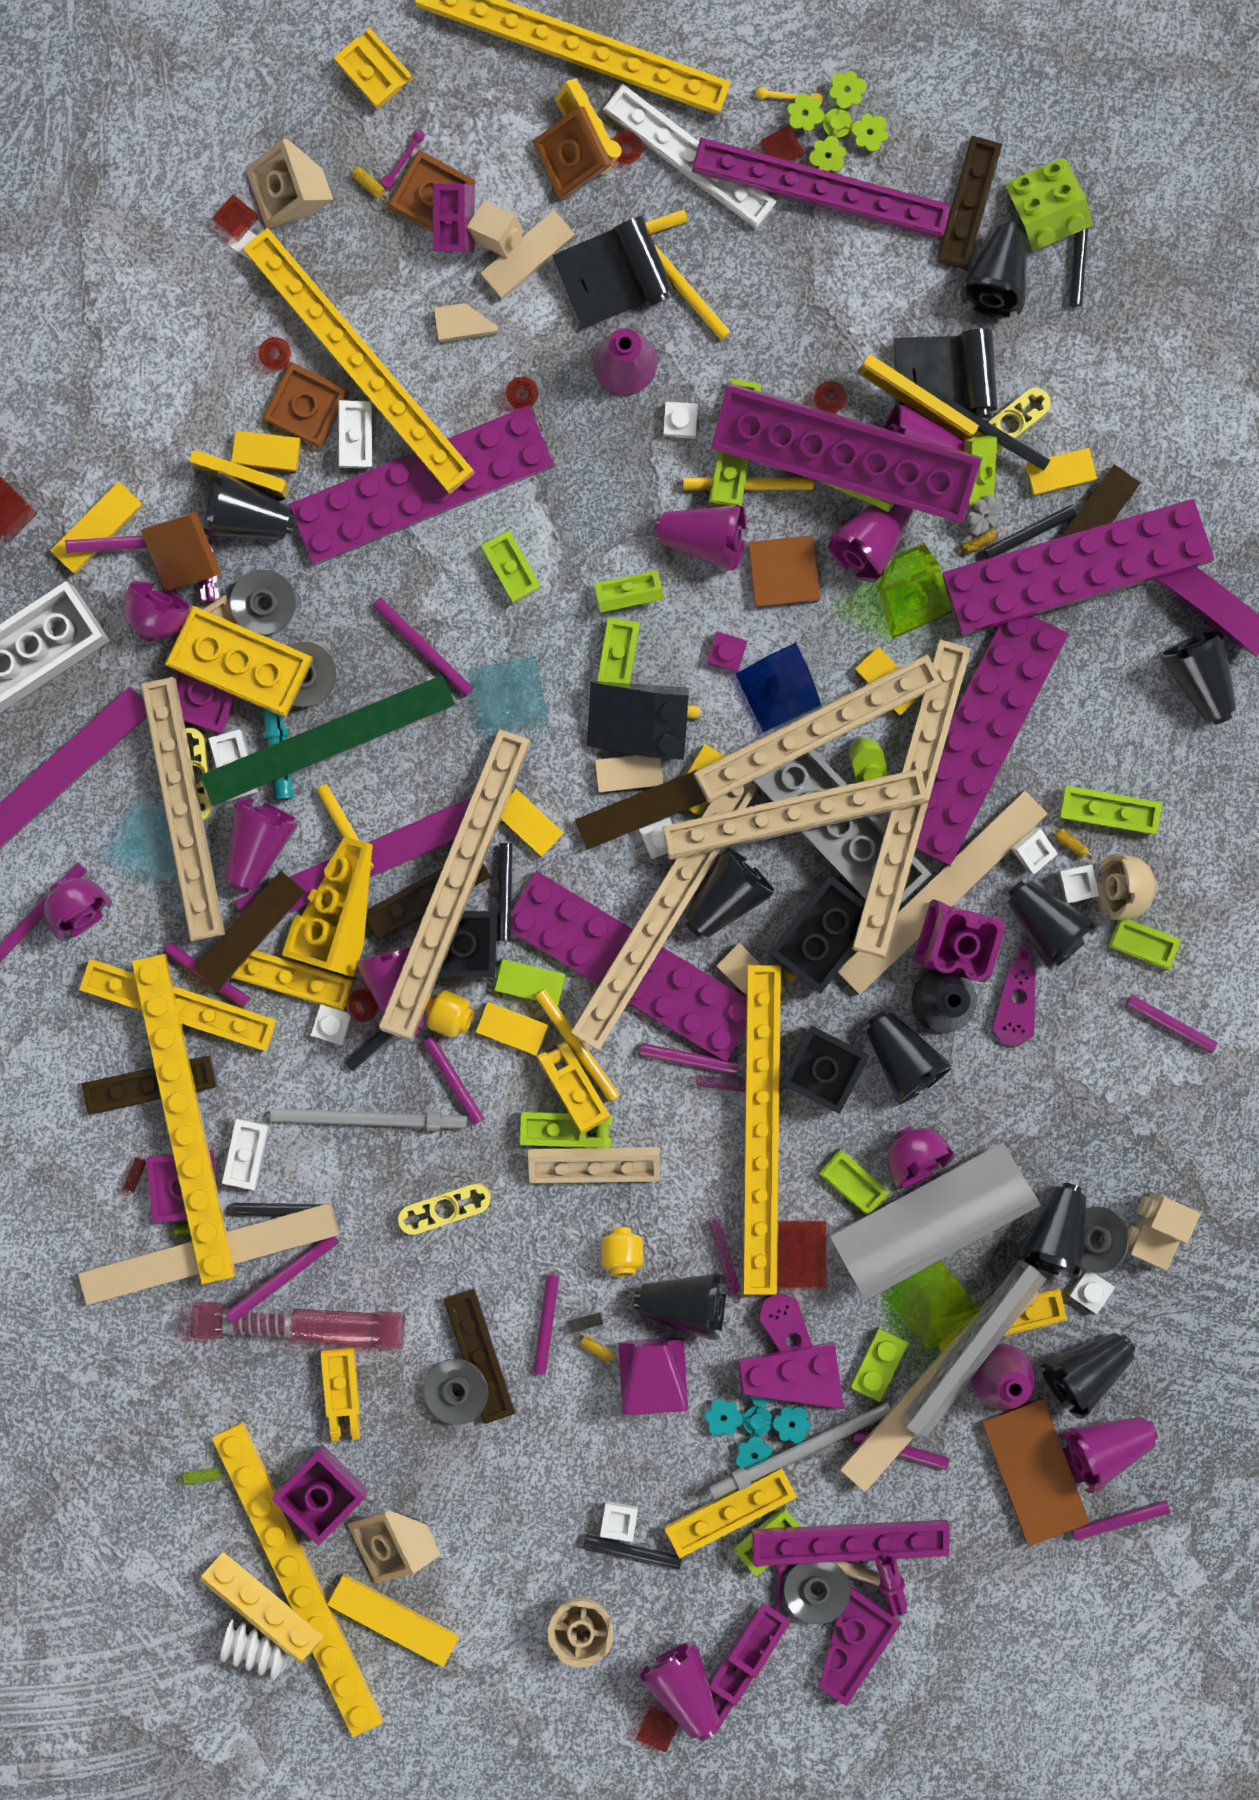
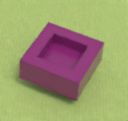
M717 631L707 664L738 673L748 641Z

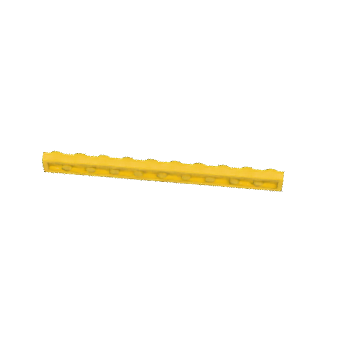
M506 0L415 1L416 7L718 116H720L731 86V81Z
M268 228L243 247L244 252L449 494L475 474L470 465Z
M162 954L132 961L201 1283L206 1284L233 1278L236 1276L167 955Z
M747 965L743 1294L777 1295L780 965Z
M244 1422L214 1435L212 1440L292 1610L324 1636L320 1644L314 1649L313 1655L352 1737L382 1724L384 1719L331 1607L327 1605L328 1600L290 1519L271 1500L276 1490Z

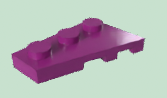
M832 1342L737 1359L740 1387L744 1395L844 1409L836 1348Z
M850 1585L848 1605L836 1620L819 1684L821 1689L845 1706L848 1705L902 1623L901 1620L892 1616L890 1612L852 1585Z

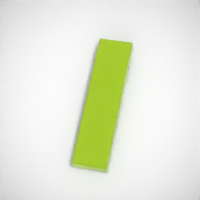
M731 378L729 380L731 384L761 392V383ZM717 451L709 499L710 506H742L749 460Z

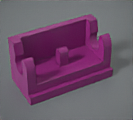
M433 184V251L475 253V242L467 228V225L475 215V186L468 184Z

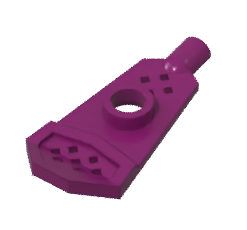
M1019 947L1017 962L1010 965L991 1028L1000 1043L1004 1045L1018 1047L1034 1036L1036 969L1030 965L1032 949ZM1016 990L1021 991L1024 996L1023 1001L1020 1003H1015L1012 1000V993Z
M777 1292V1295H769L762 1299L758 1319L779 1351L812 1346L796 1298ZM790 1334H796V1344L789 1346L786 1342L787 1337Z

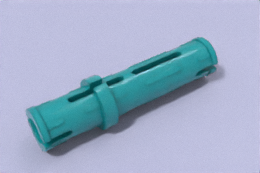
M262 708L265 732H262L263 739L267 741V747L286 740V736H289V731L285 729L283 717ZM291 774L272 782L274 800L295 798Z

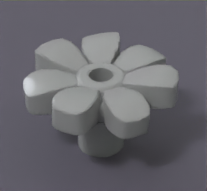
M985 495L984 499H979L974 506H968L966 514H968L967 521L972 524L969 529L971 533L975 535L983 534L989 530V524L994 527L996 526L998 521L996 514L1001 512L1002 504L996 501L994 496Z

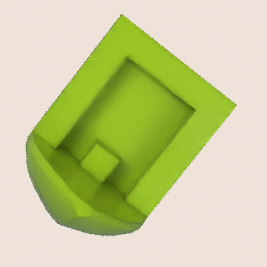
M857 736L850 744L848 750L855 783L889 776L884 753L880 745L870 738Z

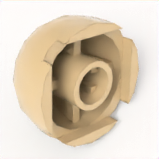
M1111 854L1105 857L1098 870L1104 871L1102 883L1096 881L1099 892L1097 902L1100 911L1104 915H1110L1109 919L1111 920L1133 919L1145 913L1151 906L1158 890L1157 881L1151 868L1145 861L1130 855Z
M573 1597L563 1602L552 1614L548 1625V1643L551 1649H553L558 1659L564 1664L575 1668L590 1667L596 1664L597 1661L609 1653L614 1640L613 1621L607 1609L598 1601L588 1597Z

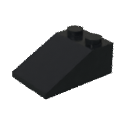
M591 681L587 746L650 758L684 760L689 687Z

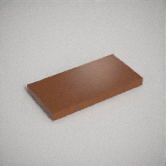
M1043 1398L981 1420L1028 1546L1090 1524Z

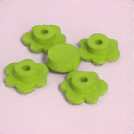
M848 71L846 75L836 73L832 77L831 83L833 87L830 89L829 95L831 98L836 99V104L839 108L830 110L825 117L824 112L819 108V99H810L805 93L798 94L795 102L789 104L787 108L788 114L791 115L789 124L793 129H801L803 127L805 131L809 132L813 130L814 125H818L823 121L824 129L829 137L824 142L817 140L814 143V151L811 152L809 161L811 165L819 167V169L824 171L839 172L843 169V158L846 156V149L839 146L837 138L847 135L850 130L856 136V145L858 147L865 146L870 152L877 151L881 146V142H885L888 139V132L885 130L887 122L884 117L875 116L873 118L871 114L866 113L862 116L861 120L854 122L852 125L850 114L844 110L849 108L851 104H860L862 101L861 95L867 88L866 82L861 78H857V74L854 71ZM848 88L850 92H845L844 89ZM807 112L808 115L804 116L802 113ZM829 154L831 158H826L825 155Z

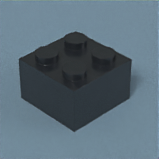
M464 911L438 976L497 978L498 912Z
M808 1024L779 1083L840 1114L870 1055Z

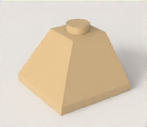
M281 139L245 168L265 227L268 229L313 215L333 200L323 169L288 139Z
M390 1510L360 1518L347 1524L375 1584L414 1574L441 1555L436 1545V1540L430 1533L427 1525Z

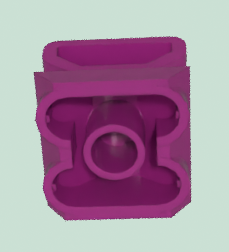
M932 899L928 906L914 960L919 964H923L924 968L985 983L993 973L1005 932L1004 922L1002 919L952 907L939 900Z
M657 1338L627 1340L618 1343L622 1414L684 1412L689 1409L684 1339Z

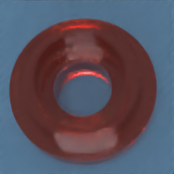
M622 131L614 136L612 140L617 142L620 147L628 144L633 148L630 153H623L621 151V155L616 160L617 162L628 165L636 162L641 157L643 145L638 135L631 131Z
M270 337L262 342L258 355L261 363L266 368L280 370L290 362L291 349L282 338ZM275 349L281 351V356L278 359L270 358L271 351Z
M517 377L508 384L506 397L512 407L520 409L529 405L531 408L537 402L538 388L530 378ZM525 389L529 394L527 398L519 399L516 396L517 391Z
M827 381L818 386L814 395V402L818 409L836 414L844 408L847 394L841 384ZM827 392L835 393L836 401L828 402L825 399V394Z
M359 989L352 992L347 998L346 1008L354 1020L366 1022L376 1015L378 1006L370 991ZM358 1002L362 1003L363 1011L359 1008Z

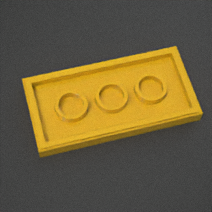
M192 606L165 665L286 718L313 658Z

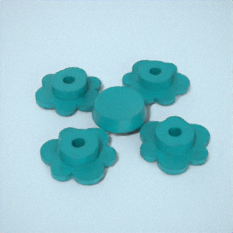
M745 1395V1397L752 1398L756 1406L748 1409L744 1417L739 1411H736L737 1405L735 1402L729 1401L726 1403L722 1399L714 1400L711 1403V1410L705 1414L706 1421L710 1423L709 1431L715 1436L723 1433L731 1436L735 1432L734 1427H739L742 1423L746 1431L754 1435L749 1438L748 1443L742 1442L738 1446L740 1453L736 1457V1464L739 1468L744 1467V1469H748L771 1458V1446L764 1444L759 1436L766 1434L772 1424L774 1429L779 1432V1438L782 1441L790 1439L796 1444L801 1443L805 1439V1432H808L811 1428L810 1422L806 1420L807 1412L804 1408L795 1407L792 1410L790 1407H784L781 1410V1415L776 1416L772 1420L771 1413L762 1406L766 1405L768 1400L775 1399ZM722 1415L727 1416L725 1420L721 1419ZM794 1422L795 1424L794 1426H789V1423ZM752 1453H757L756 1457H752L751 1455Z

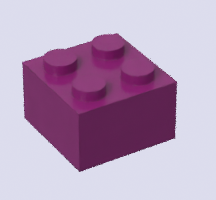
M322 1444L275 1492L271 1500L319 1546L366 1498L369 1489Z

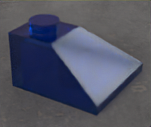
M796 642L760 659L735 674L762 733L822 706L811 672Z

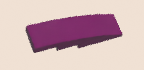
M1196 567L1154 580L1174 593L1179 602L1202 616L1204 623L1215 630H1222L1226 638L1256 658L1258 657L1259 615L1201 569Z
M763 1602L708 1680L720 1721L715 1727L717 1732L732 1707L736 1706L752 1679L757 1678L791 1622Z

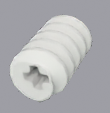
M233 1619L231 1620L221 1645V1661L226 1662L233 1655V1666L237 1667L246 1659L247 1671H251L257 1663L258 1675L262 1676L268 1668H271V1679L275 1680L281 1672H284L289 1655L275 1643H271V1640L266 1635L259 1639L256 1627L249 1634H246V1623L242 1622L237 1630H233Z

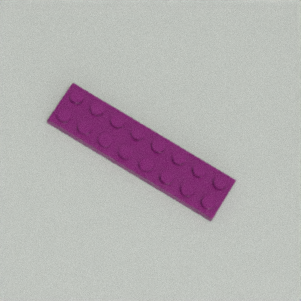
M731 383L726 387L711 449L958 523L964 522L983 459L980 456Z
M527 405L447 438L475 473L451 494L444 489L413 452L290 503L289 506L293 515L296 516L295 521L313 564L316 566L553 468L554 463L530 406Z
M1190 499L943 572L942 578L961 636L1206 565L1212 563L1215 558L1194 499Z
M1034 616L999 625L951 719L915 850L951 867L1068 638V632Z
M538 871L535 872L511 912L512 933L598 985L633 930ZM661 947L628 1002L725 1062L728 1061L746 1031V997Z

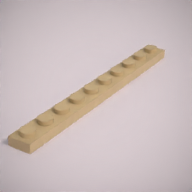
M939 640L933 660V665L943 684L923 695L902 770L903 773L921 769L928 802L971 648L944 640ZM928 803L891 811L852 950L885 958Z
M499 729L379 1026L381 1031L409 1041L413 1040L529 749L530 739Z
M751 781L710 802L701 818L746 808L758 787ZM721 849L675 859L570 1034L596 1050H600Z

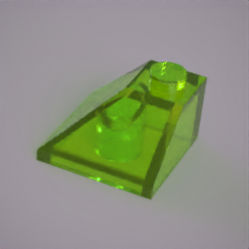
M925 543L894 556L876 586L892 639L952 613L939 563Z
M942 1260L903 1280L888 1298L889 1302L928 1352L980 1312L979 1308Z

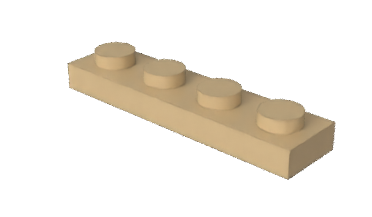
M660 1147L528 1149L529 1183L660 1181Z

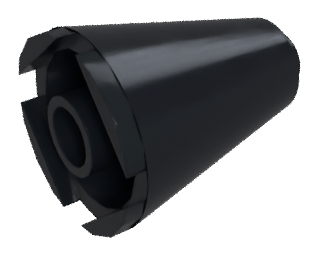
M1006 222L997 226L962 284L960 292L962 301L967 304V300L975 304L974 311L996 318H1009L1011 312L1017 311V315L1022 312L1026 294L1028 237L1020 224Z
M218 470L216 477L223 479L221 485L214 484L205 517V520L210 522L211 525L210 529L203 527L207 536L283 540L284 534L291 535L296 516L290 515V507L235 477Z
M1219 629L1203 632L1206 637L1205 639H1195L1194 636L1187 638L1166 649L1163 652L1164 655H1160L1163 665L1206 722L1213 721L1214 725L1231 719V713L1236 710L1225 638L1222 630Z
M730 847L720 856L685 915L688 919L686 926L699 938L702 935L709 938L771 898L775 893L773 892V886L756 867L752 868L745 862L747 859Z
M1023 880L1020 881L1008 893L1011 896L1008 901L1010 908L1045 967L1050 971L1054 969L1055 964L1057 967L1062 965L1085 944L1083 936L1087 933L1092 936L1098 929V925L1093 920L1032 880L1026 884Z
M930 970L914 986L911 1002L914 1014L925 1027L932 1031L949 1033L961 1029L971 1020L977 1006V994L970 979ZM950 995L953 996L952 1006L948 1004V998Z
M881 1011L868 1021L870 1027L866 1030L892 1094L899 1105L920 1095L918 1092L926 1087L929 1089L951 1070L952 1066L949 1061L893 1012L886 1015L884 1011Z
M1063 1183L1062 1187L1056 1186L1019 1248L1017 1259L1025 1258L1024 1262L1031 1267L1051 1274L1059 1275L1061 1270L1069 1271L1068 1278H1080L1083 1271L1087 1196L1081 1193V1187L1071 1183Z
M715 1273L645 1283L642 1285L641 1290H636L634 1309L639 1310L640 1317L709 1340H719L720 1336L715 1330L722 1331L726 1305V1294L720 1293L719 1284L726 1285L725 1277L723 1274Z
M1114 1332L1048 1359L1041 1364L1042 1368H1046L1042 1374L1061 1404L1067 1401L1073 1407L1069 1412L1078 1419H1083L1092 1411L1132 1363L1135 1347L1126 1335L1122 1334L1120 1336Z

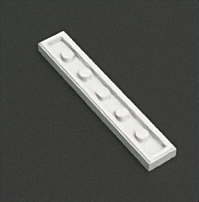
M624 84L620 86L603 108V113L756 230L775 207L777 201L764 191L692 172L699 141Z

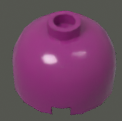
M133 581L130 583L125 594L122 608L127 623L136 630L135 635L140 639L152 642L154 638L165 639L177 634L183 627L191 610L189 609L190 604L170 590L165 591L164 589L163 593L152 590L154 586L152 583Z
M62 878L50 887L51 893L46 898L44 904V917L55 937L63 941L65 940L63 935L70 933L74 938L100 921L104 916L101 910L105 905L110 909L112 900L97 883L87 878H72L69 880Z
M910 1126L902 1129L895 1135L896 1141L890 1146L887 1154V1167L897 1187L902 1185L903 1188H907L933 1176L932 1170L939 1163L942 1168L947 1166L954 1159L955 1154L948 1142L939 1133L928 1128L913 1130Z

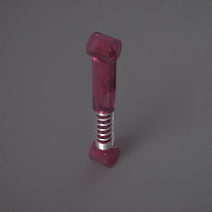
M219 1302L192 1303L190 1337L221 1339L225 1333L235 1335L237 1332H240L242 1335H245L246 1332H249L251 1336L255 1333H258L260 1336L267 1333L269 1337L273 1334H276L278 1337L284 1334L285 1338L291 1337L293 1342L371 1345V1347L381 1349H400L404 1347L405 1313L378 1311L366 1313L294 1308L292 1313L285 1311L284 1314H278L276 1311L275 1314H269L267 1310L265 1314L260 1313L258 1310L257 1313L249 1311L232 1324L225 1315L230 1310L225 1307V1304Z

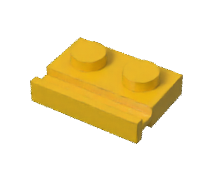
M368 27L362 36L354 39L334 57V61L378 110L395 96L407 82H411L413 78L410 72Z

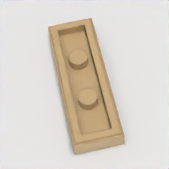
M553 210L522 237L520 244L513 248L508 258L499 256L480 273L481 277L503 300L550 260L552 255L558 253L575 238V233Z

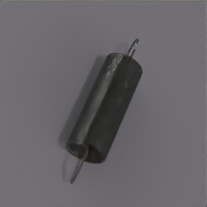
M599 1312L567 1321L569 1326L564 1327H568L570 1332L574 1333L603 1325L602 1313Z

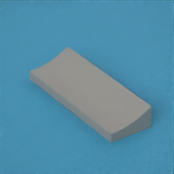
M815 750L752 781L771 802L847 785ZM876 815L800 831L858 895L866 901L887 826ZM915 856L912 859L901 902L931 875Z
M1002 1142L831 1235L830 1238L866 1301L1039 1207L1040 1203Z
M1021 1259L1018 1261L903 1413L901 1418L904 1424L917 1436L918 1434L926 1437L929 1436L1046 1281V1278Z

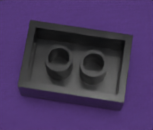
M829 875L766 954L816 994H821L855 951L852 948L865 902Z

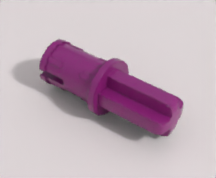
M890 1553L881 1554V1561L878 1557L875 1560L880 1576V1592L885 1594L890 1614L894 1617L898 1615L903 1616L907 1613V1602L903 1591L905 1581L899 1575L896 1557Z

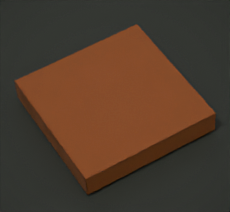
M584 106L576 107L532 141L559 199H567L612 166Z
M418 150L390 200L388 208L433 233V184H468L475 186L476 180Z
M290 361L262 421L322 450L338 417V401H346L350 392L348 389Z
M196 511L141 529L165 591L221 574Z
M813 535L748 542L755 608L820 601Z

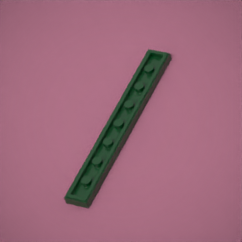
M440 675L199 776L212 806H215L456 704L444 676Z

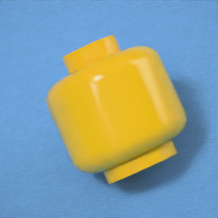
M443 990L435 998L429 997L424 1015L428 1016L427 1026L430 1030L450 1038H455L460 1033L466 1034L471 1025L474 1010L471 1009L470 1001L467 998Z
M620 1227L611 1229L612 1234L605 1236L600 1243L601 1265L603 1269L610 1271V1276L612 1277L636 1275V1270H639L644 1265L643 1239L637 1234H631V1228Z

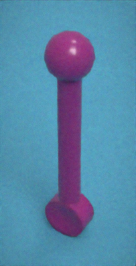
M415 130L413 132L412 141L391 173L382 178V185L385 189H392L394 187L396 175L416 145L424 140L425 134L422 130Z
M788 1564L775 1565L777 1581L774 1610L778 1613L781 1611L783 1577Z

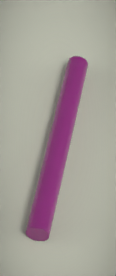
M382 597L373 604L372 607L464 697H467L474 688Z
M77 862L63 878L67 880L81 878L88 870L81 863ZM51 891L0 943V962L44 917L45 900Z
M334 1236L320 1240L225 1313L232 1324L337 1245L339 1243L337 1238Z

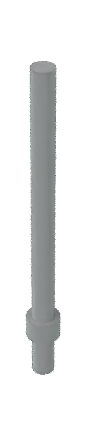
M271 1109L270 1112L271 1122L425 1127L427 1131H441V1128L467 1129L468 1122L467 1116L442 1115V1112L428 1111L427 1114Z
M885 1403L746 1470L742 1467L732 1472L731 1477L710 1486L711 1494L716 1499L737 1488L741 1491L751 1486L752 1481L882 1420L891 1409L888 1403Z

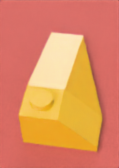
M348 837L343 838L324 869L325 878L317 890L312 889L307 897L310 900L308 906L301 916L296 915L293 920L282 956L354 977L358 966L357 961L360 959L364 946L372 844Z

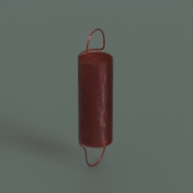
M135 1157L122 1187V1190L127 1191L128 1194L129 1192L134 1193L146 1165L145 1158L142 1160Z

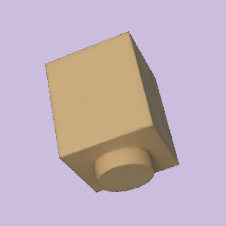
M487 201L482 202L467 225L477 245L508 258L513 248L520 244L522 234L524 233L515 214Z

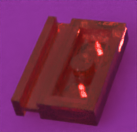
M778 1220V1287L826 1288L825 1220Z

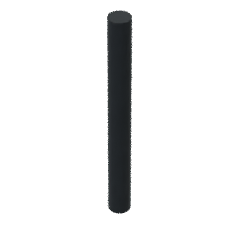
M941 393L937 394L936 398L979 425L976 431L984 436L997 437L999 445L1042 471L1046 469L1050 459Z

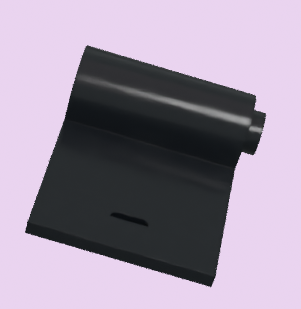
M643 215L623 222L610 231L552 255L582 329L647 301H650L652 306L669 299L668 292L673 290Z
M972 329L963 331L958 336L902 337L893 339L895 371L913 383L914 371L916 385L935 397L938 393H941L982 419L991 417V412L998 409L992 330ZM897 399L898 407L899 405L908 407L907 405H905Z

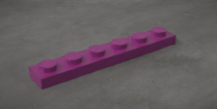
M947 1520L752 1529V1563L754 1566L876 1560L877 1557L881 1560L880 1555L885 1553L893 1554L896 1559L949 1556L950 1524Z

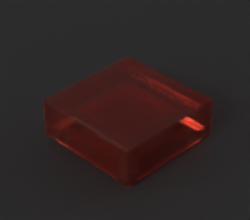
M789 125L760 141V145L766 155L791 162L804 157V151Z
M232 194L212 219L214 223L239 242L259 219V216Z
M649 1706L637 1732L636 1740L667 1752L678 1724L669 1714Z

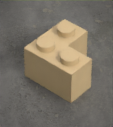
M1151 1191L1149 1197L1144 1196L1139 1204L1137 1214L1140 1217L1136 1226H1131L1128 1230L1129 1247L1127 1253L1164 1270H1168L1180 1241L1188 1244L1201 1213Z

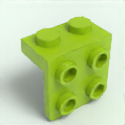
M1064 158L1019 176L1006 184L1007 192L1022 221L1032 252L1093 226L1086 197L1068 161Z

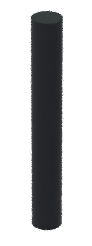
M1088 228L1075 233L1069 305L1073 307H1081L1083 303Z
M1069 505L984 548V553L987 559L999 556L1076 517V512L1072 505Z
M500 843L499 942L511 941L513 844Z
M380 1030L349 1057L345 1064L352 1071L356 1070L394 1035Z
M233 1203V1216H284L323 1204Z
M587 1534L583 1548L679 1570L682 1558H679L678 1555Z

